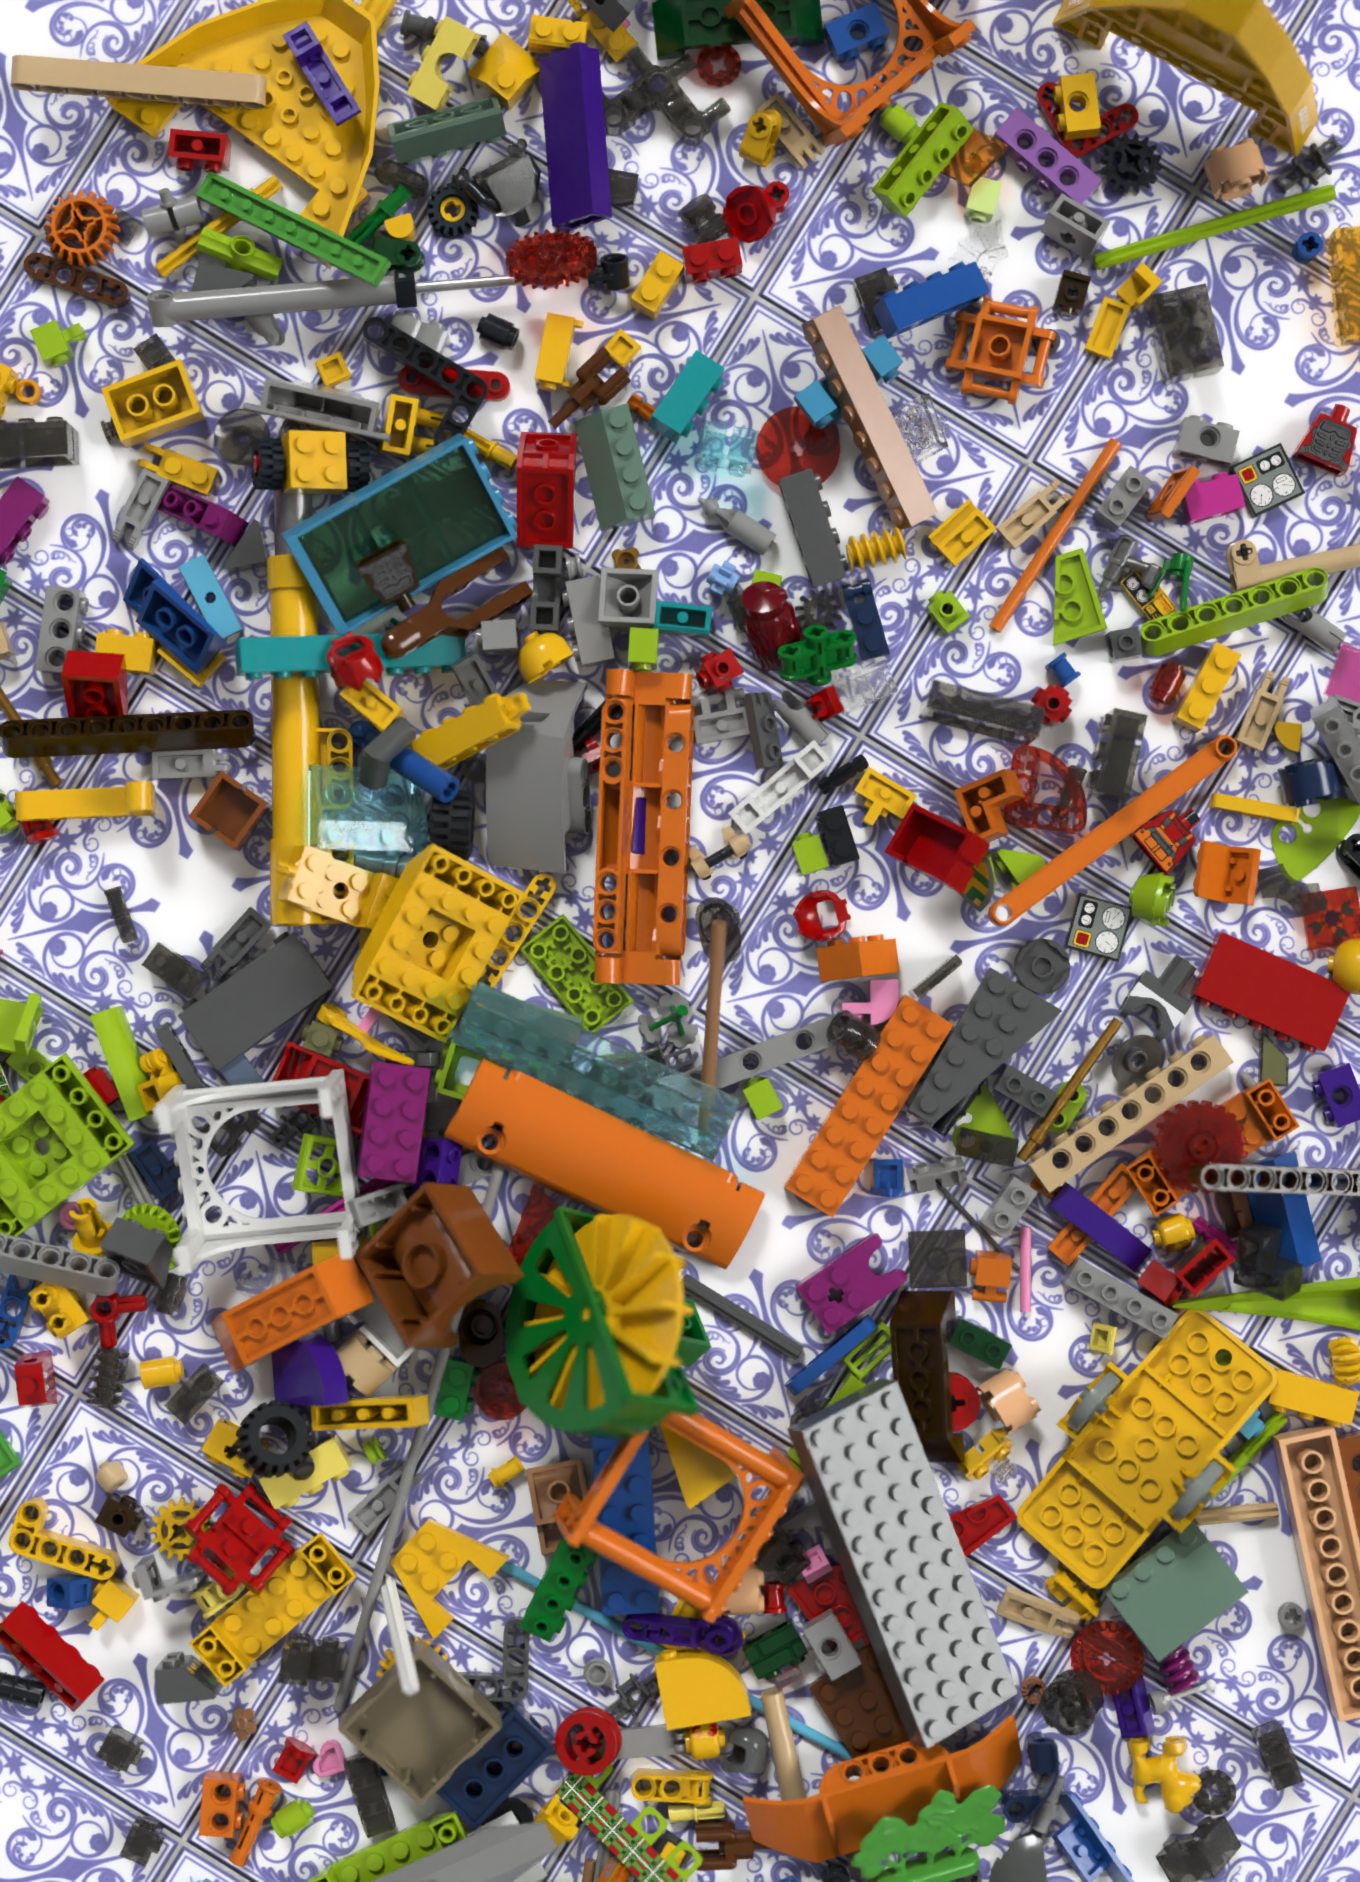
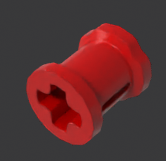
M773 181L767 185L765 190L771 198L774 193L781 197L780 202H776L775 198H772L776 214H779L788 205L789 189L783 182Z
M764 1581V1585H761V1588L764 1589V1612L762 1613L780 1614L787 1612V1606L784 1605L783 1590L786 1587L785 1581Z

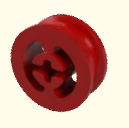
M583 1707L574 1711L560 1724L555 1736V1749L561 1763L571 1772L582 1776L596 1775L605 1770L618 1756L622 1745L621 1730L613 1716L605 1710L597 1707ZM581 1723L584 1725V1728L575 1735L574 1739L577 1741L572 1745V1729L574 1725ZM586 1736L589 1737V1742L593 1743L591 1746L588 1745V1740L584 1739ZM605 1737V1753L603 1757L595 1759L593 1754L601 1748L603 1743H600V1741Z

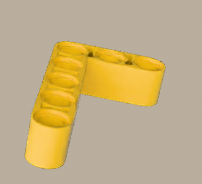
M130 781L125 783V787L15 792L16 821L157 815L155 785L151 781Z

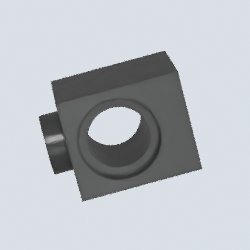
M1137 626L1110 631L1105 635L1110 663L1136 659L1143 654Z

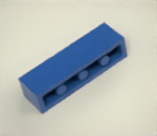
M976 261L967 265L964 262L957 263L948 269L949 272L943 275L941 271H938L928 276L926 282L919 284L918 280L904 286L902 288L903 291L899 293L892 290L880 296V302L873 308V311L886 338L890 339L980 301L990 290Z

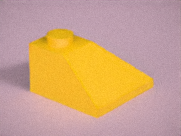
M502 32L467 73V76L491 96L496 95L498 102L511 111L539 78V61L507 34Z

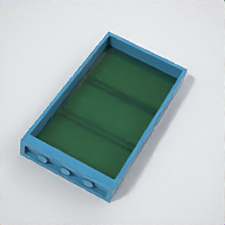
M461 433L451 437L281 533L338 635H343L358 628L397 605L395 600L384 605L353 565L354 562L400 537L403 539L408 547L420 585L410 592L411 596H414L518 537L514 530L517 527L516 521L510 512L505 513L501 504L505 501L498 488L491 487L488 479L492 476L484 462L479 464L475 456L479 451L471 437L466 439Z

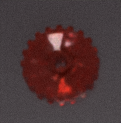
M1188 1100L1187 1106L1178 1103L1174 1105V1112L1166 1111L1163 1114L1165 1118L1163 1123L1157 1122L1155 1127L1159 1130L1158 1134L1152 1135L1151 1141L1156 1143V1148L1151 1149L1152 1155L1158 1157L1156 1165L1160 1170L1165 1171L1163 1176L1166 1180H1174V1186L1181 1189L1186 1187V1190L1192 1193H1197L1199 1189L1204 1193H1212V1190L1197 1188L1191 1185L1188 1180V1170L1191 1165L1197 1162L1241 1164V1159L1247 1158L1248 1152L1243 1150V1145L1248 1143L1247 1137L1241 1136L1244 1127L1242 1124L1235 1123L1234 1121L1237 1116L1232 1112L1225 1113L1226 1107L1220 1104L1213 1106L1211 1101L1201 1100L1200 1104L1198 1101ZM1203 1140L1202 1145H1205V1149L1203 1151L1198 1150L1195 1153L1197 1148L1194 1147V1143ZM1207 1170L1205 1171L1203 1176L1205 1182L1208 1179ZM1233 1171L1230 1174V1182H1233L1234 1180Z

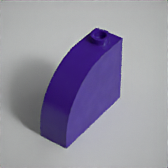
M311 1332L271 1353L275 1400H278V1403L286 1401L290 1402L289 1404L330 1406L348 1402L347 1383L341 1361L332 1345L320 1334Z

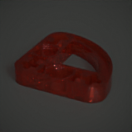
M1030 745L1018 747L1013 753L1010 770L1016 772L1018 780L1027 779L1029 789L1024 793V798L1005 805L1004 818L1006 822L1018 828L1065 834H1078L1082 832L1087 822V803L1082 785L1073 770L1059 757L1044 749ZM1027 751L1033 757V760L1028 761L1026 764V770L1031 772L1030 776L1018 773V769L1024 771L1025 763L1020 761L1021 756H1026ZM1040 761L1051 766L1062 777L1070 792L1072 807L1034 803ZM1018 807H1020V811L1031 813V819L1019 817L1018 821H1016V818L1012 816V811H1017ZM1043 810H1049L1052 814V820L1047 825H1041L1038 821V815ZM1072 814H1074L1075 818L1079 819L1078 824H1073L1071 829L1069 824L1058 822L1059 816L1071 818Z

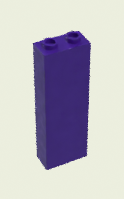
M576 42L571 44L568 49L552 51L550 56L539 59L552 227L570 231L612 218L599 49L588 47L584 42Z

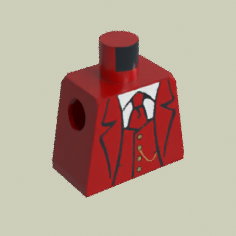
M51 1350L22 1354L14 1365L19 1406L31 1408L58 1404Z

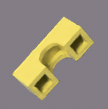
M448 16L444 20L441 19L434 30L436 37L431 46L427 45L420 58L423 62L418 72L414 71L411 74L407 86H409L407 94L437 111L444 109L455 87L443 78L441 74L442 62L450 55H456L468 61L481 37L477 32Z
M337 1434L311 1448L309 1454L314 1462L312 1474L300 1476L291 1471L277 1478L276 1475H273L271 1478H264V1475L259 1478V1482L274 1509L283 1506L284 1510L299 1502L298 1497L308 1492L309 1496L322 1490L324 1488L322 1483L332 1478L336 1482L349 1474L347 1469L353 1463Z

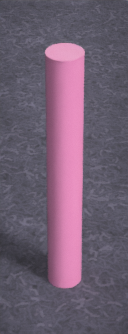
M1020 1226V1312H1031V1227Z

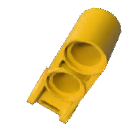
M639 1768L631 1775V1792L640 1801L708 1805L712 1803V1797L709 1796L710 1780L713 1779L714 1773L700 1769ZM641 1779H646L650 1781L651 1785L646 1790H640L635 1786L636 1783ZM673 1780L679 1783V1787L674 1791H667L664 1788L668 1781Z

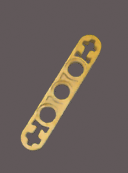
M546 873L536 875L525 890L495 950L501 949L506 953V962L501 966H496L491 962V958L489 959L487 964L492 969L499 970L500 972L497 976L491 973L488 978L491 985L489 988L484 986V989L492 991L496 987L557 889L556 882L551 875ZM549 879L548 885L551 887V890L549 892L544 891L539 897L545 899L542 905L536 899L528 897L530 891L534 895L538 892L539 887L536 885L538 880L544 881ZM526 902H532L537 907V912L532 918H525L521 914V906ZM510 926H518L522 931L521 938L516 942H511L506 938V930ZM484 969L481 976L483 977L488 970Z

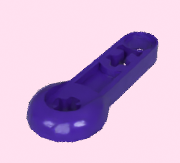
M658 1613L627 1614L622 1625V1632L632 1640L696 1649L700 1647L718 1656H729L736 1653L743 1643L741 1627L734 1619L723 1614L717 1617L713 1624L703 1618L696 1619ZM629 1622H638L643 1628L639 1630L633 1629Z

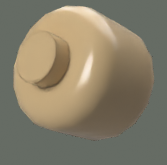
M105 1461L99 1465V1470L95 1477L105 1492H113L127 1481L128 1474L120 1462Z

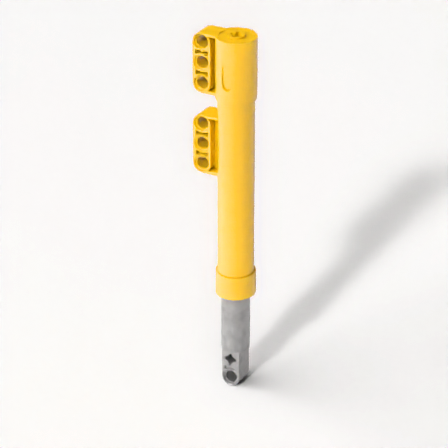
M285 419L279 429L278 436L282 441L281 437L286 433L285 428L288 426H294L300 431H307L306 424ZM283 484L280 490H274L275 555L267 558V591L270 592V637L319 635L318 599L281 535L284 531L313 516L312 494L283 493ZM312 529L301 535V538L321 572L320 557L313 556ZM291 674V679L275 680L274 675H271L272 839H270V925L309 926L344 924L277 900L285 875L274 872L273 868L277 866L275 865L277 860L289 863L294 845H308L330 854L333 853L335 848L339 847L346 852L344 862L354 865V853L349 844L341 841H324V839H321V812H342L350 807L353 801L352 736L345 729L320 728L319 678L303 679L302 674ZM334 735H339L345 740V747L339 750L332 746L331 739ZM334 763H340L344 766L346 771L344 777L338 778L333 775L331 768ZM335 791L342 792L345 795L346 802L343 806H337L333 803L332 794ZM333 888V894L337 899H341L345 894V890L338 891Z

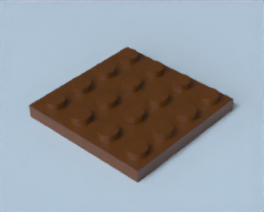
M871 1643L857 1651L862 1663L833 1681L826 1674L807 1685L854 1758L909 1742ZM881 1767L878 1768L876 1771L883 1772L887 1770V1768Z

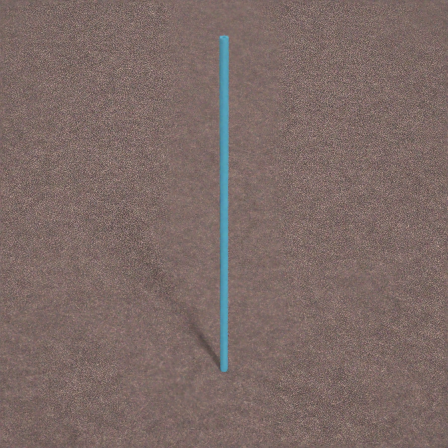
M506 1561L499 1568V1570L534 1589H537L541 1581L540 1578L509 1561ZM578 1599L576 1600L572 1610L650 1653L660 1655L661 1651L667 1649L658 1643L629 1639L622 1632V1623L609 1616H603L602 1612ZM749 1694L752 1709L764 1715L762 1700ZM789 1716L791 1729L794 1732L845 1760L854 1758L846 1746Z

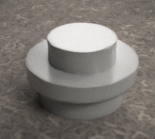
M596 1657L590 1659L585 1664L583 1675L588 1684L594 1687H601L609 1682L612 1669L608 1661Z

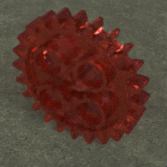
M545 229L544 234H539L535 231L533 237L524 235V241L516 240V246H509V252H506L505 259L509 277H514L515 283L522 281L523 287L532 284V289L537 288L539 285L543 286V290H546L549 286L558 289L560 284L569 287V282L571 281L580 283L579 277L588 278V272H594V266H597L596 246H594V241H589L588 236L581 237L580 232L571 234V230L568 229L564 233H560V229H556L554 233H550L548 229Z

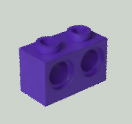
M422 1137L416 1183H413L412 1194H415L425 1182L458 1185L463 1145L454 1141Z

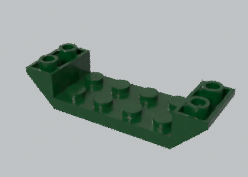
M658 0L652 3L657 60L685 58V50L754 42L735 16L728 19L722 11L733 0ZM756 0L785 40L796 39V46L824 43L820 0Z

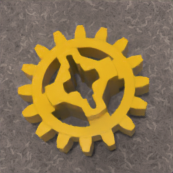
M181 1497L178 1504L171 1499L168 1501L169 1508L162 1505L158 1509L161 1515L155 1514L152 1517V1520L157 1525L152 1526L150 1532L157 1533V1536L151 1541L152 1543L160 1542L161 1546L158 1552L160 1553L166 1549L168 1551V1559L177 1554L178 1560L182 1561L185 1554L188 1555L197 1543L185 1531L174 1537L179 1526L185 1524L188 1519H193L203 1506L195 1507V1499L189 1504H186L185 1497ZM175 1511H186V1512H189L190 1514H189V1515H179V1514H178L177 1512H175ZM211 1516L201 1526L202 1531L205 1533L211 1527V1525L206 1523L212 1518ZM164 1522L168 1527L167 1537L164 1534ZM184 1543L187 1547H178L173 1544Z

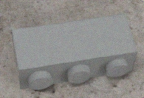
M599 575L566 581L567 589L561 590L564 607L570 606L572 617L567 618L570 634H576L577 645H572L575 662L581 661L582 668L616 662L609 627L598 623Z

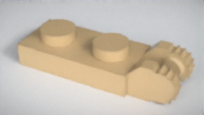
M1057 479L1043 491H1038L997 527L996 531L1013 550L1017 549L1057 513V510L1072 498L1067 492L1058 498L1057 502L1053 505L1045 498L1060 485Z
M1268 669L1262 678L1259 688L1255 691L1235 739L1236 742L1259 752H1262L1284 702L1283 696L1290 681L1289 678L1283 676L1278 683L1275 695L1266 692L1274 672Z
M1008 1585L996 1611V1614L1044 1633H1052L1066 1639L1072 1637L1074 1629L1070 1625L1064 1624V1622L1076 1625L1081 1618L1079 1613L1068 1607H1060V1605Z

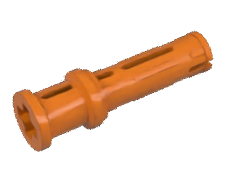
M259 1778L257 1782L259 1787L253 1800H250L248 1803L249 1814L229 1856V1861L237 1866L243 1867L246 1865L265 1818H268L273 1812L271 1807L276 1795L282 1791L280 1784L268 1778Z

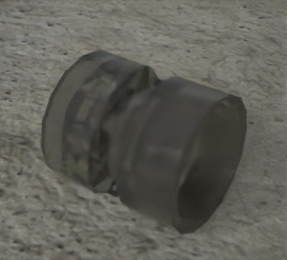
M708 193L696 197L678 213L686 228L693 229L691 235L697 244L717 241L730 228L722 214L715 213L717 207Z
M848 1010L839 1012L832 1019L826 1033L829 1042L845 1050L846 1053L859 1061L869 1058L875 1052L880 1042L879 1030L865 1021L862 1022L861 1018Z

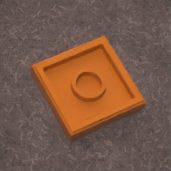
M1195 466L1174 470L1145 512L1144 517L1151 522L1169 519L1201 471Z

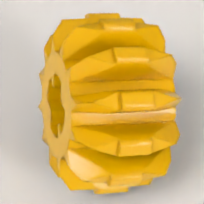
M1346 1336L1330 1340L1327 1349L1333 1380L1338 1385L1346 1386L1359 1383L1360 1347L1358 1341L1353 1337Z

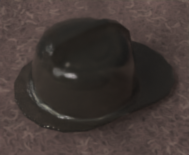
M709 897L698 905L695 914L701 945L705 955L710 959L712 921H726L724 964L734 961L741 949L740 914L733 905L718 897Z

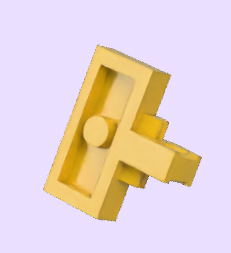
M870 767L867 768L853 791L866 799L863 806L869 810L862 822L869 827L873 826L879 815L886 818L888 813L903 820L917 796Z

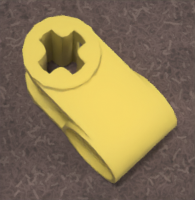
M212 1580L193 1591L189 1597L195 1599L203 1611L202 1617L205 1620L234 1600L244 1590L245 1585L240 1582L237 1590L227 1597L221 1592L223 1588Z

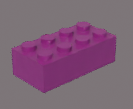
M375 1061L370 1062L356 1166L357 1176L416 1183L431 1069Z

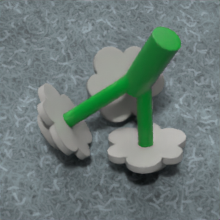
M673 992L671 995L665 993L659 997L660 1005L657 1007V1012L659 1015H663L662 1020L656 1022L652 1015L646 1016L642 1014L638 1017L639 1033L648 1044L660 1041L661 1026L667 1023H676L668 1027L669 1035L667 1041L670 1044L674 1043L677 1049H683L688 1044H693L696 1041L695 1036L698 1034V1027L694 1024H689L687 1021H681L688 1012L689 1002L686 998H681L679 992Z

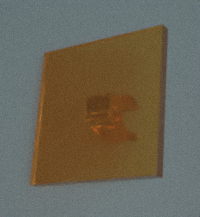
M974 128L965 144L959 148L948 166L941 173L971 188L980 177H984L989 172V168L1009 149V146Z

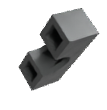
M534 544L533 595L529 628L531 633L537 631L539 634L551 632L559 635L564 553L562 546Z

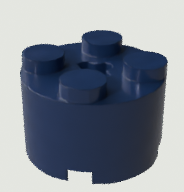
M1323 757L1324 760L1318 762L1315 759L1284 766L1285 769H1277L1284 802L1288 803L1289 806L1302 807L1312 804L1311 799L1316 798V800L1323 799L1324 801L1340 797L1339 791L1341 787L1333 757Z

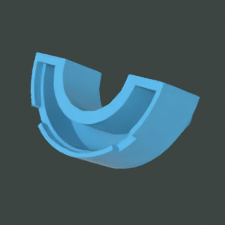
M884 335L861 349L878 386L883 382L886 384L891 382L900 374L897 369L902 365L903 360ZM827 379L821 382L816 380L793 398L815 428L822 429L833 420L835 423H838L843 419L840 412L841 408L836 398L829 391Z

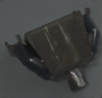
M522 138L517 141L519 149L511 141L507 147L509 157L472 176L474 181L469 180L470 175L466 168L459 169V174L464 177V180L457 179L453 174L451 177V183L455 188L465 187V193L490 214L501 217L511 216L515 227L524 226L531 221L526 207L538 201L537 191L539 190L541 170L531 154L525 152L527 141Z

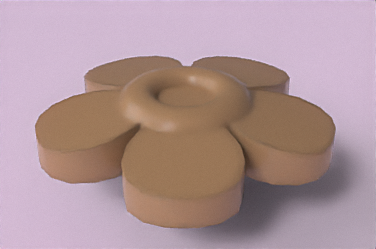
M236 1708L234 1711V1718L236 1720H232L230 1723L231 1731L237 1732V1738L241 1741L247 1740L248 1734H254L257 1729L256 1723L252 1721L255 1717V1712L251 1708Z

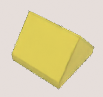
M1093 1322L1089 1350L1113 1355L1118 1326Z

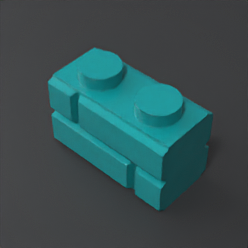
M656 600L655 625L653 629H659V633L709 638L712 606L700 605V607H697L695 604Z

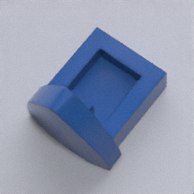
M874 1159V1187H871V1194L882 1197H897L905 1194L902 1159Z

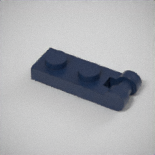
M869 578L860 580V584L852 586L850 584L842 585L843 597L853 632L856 634V642L862 662L889 655L890 651ZM863 594L865 602L855 604L854 597Z

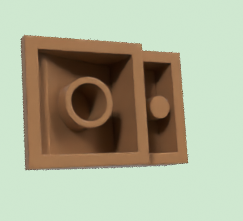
M582 1458L526 1469L535 1526H537L542 1555L553 1554L563 1536L553 1514L567 1491L577 1496L580 1502L583 1501L589 1491Z

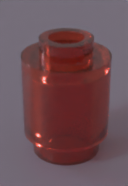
M1168 661L1167 664L1161 663L1149 687L1151 690L1149 697L1165 705H1169L1171 700H1175L1187 676L1182 672L1184 667L1173 661Z

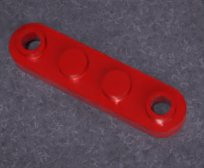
M419 365L421 368H429V367H431V366ZM403 367L399 372L398 383L407 394L455 398L452 394L407 367ZM447 369L442 373V378L446 383H454L458 379L454 370ZM467 369L485 381L487 394L484 401L500 402L508 397L511 387L506 375L495 371ZM411 374L417 376V380L414 383L407 381V377ZM494 381L501 383V387L498 390L491 388V384ZM471 384L466 388V392L471 398H478L482 395L481 387L476 384Z

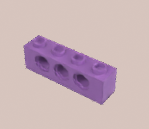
M1017 107L994 133L992 142L995 143L994 147L1004 156L1008 154L1016 161L1015 165L1020 171L1025 174L1030 173L1037 179L1036 182L1041 189L1046 192L1051 191L1058 198L1061 194H1064L1079 204L1084 205L1102 182V179ZM1024 139L1030 143L1031 147L1029 149H1021L1017 145V141ZM1047 158L1051 161L1052 166L1048 168L1042 167L1038 159ZM1068 176L1072 179L1073 184L1065 186L1060 182L1059 177Z

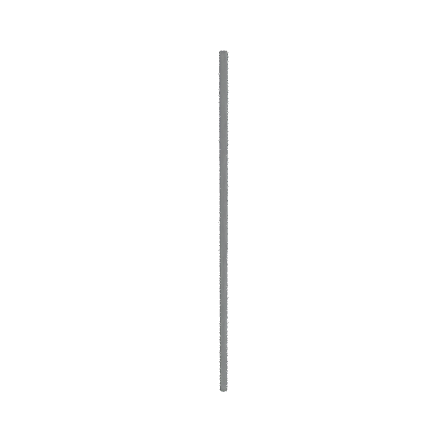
M493 1169L482 1204V1208L489 1219L491 1218L504 1174L503 1171ZM463 1308L456 1313L449 1323L455 1335ZM440 1348L426 1393L428 1394L429 1419H431L452 1348ZM429 1423L416 1426L334 1702L333 1710L337 1712H344Z

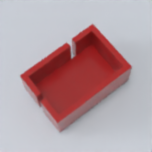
M912 803L884 852L902 865L963 894L975 873L971 870L973 865L979 866L990 844L974 832Z

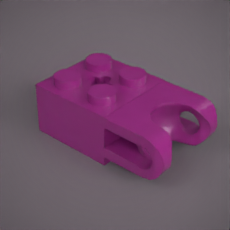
M878 1233L869 1234L795 1284V1287L828 1335L891 1293L907 1280L908 1276L901 1269H893L883 1275L875 1274L870 1270V1256L882 1244V1238ZM833 1287L835 1290L842 1289L841 1297L838 1300L834 1298L828 1299L827 1297L831 1295L829 1290Z

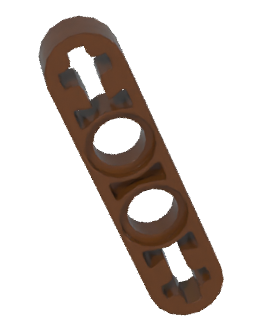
M31 253L24 260V270L36 281L113 308L125 307L130 301V290L123 282L74 264L69 265L68 262L42 253ZM41 260V264L45 268L51 269L50 278H48L49 274L47 271L38 269L35 273L31 265L33 263L37 264ZM61 269H69L71 271V278L66 283L57 281V273ZM88 278H95L98 282V287L93 292H86L83 289V283ZM107 282L105 286L111 291L116 292L120 288V291L124 294L123 297H117L116 301H114L110 293L104 292V283Z

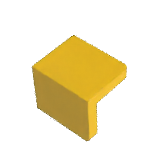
M1142 262L1116 291V295L1136 312L1159 288L1163 281Z

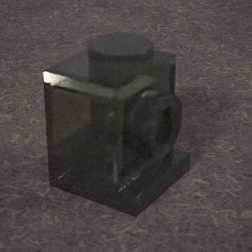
M157 333L133 349L148 370L176 361Z

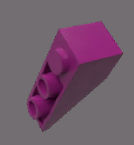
M18 476L0 498V567L12 560L15 555L14 549L19 542H24L32 532L31 526L37 519L41 520L49 509L47 505L50 503V500Z
M169 485L158 507L159 511L233 547H236L249 524L232 511L173 485Z

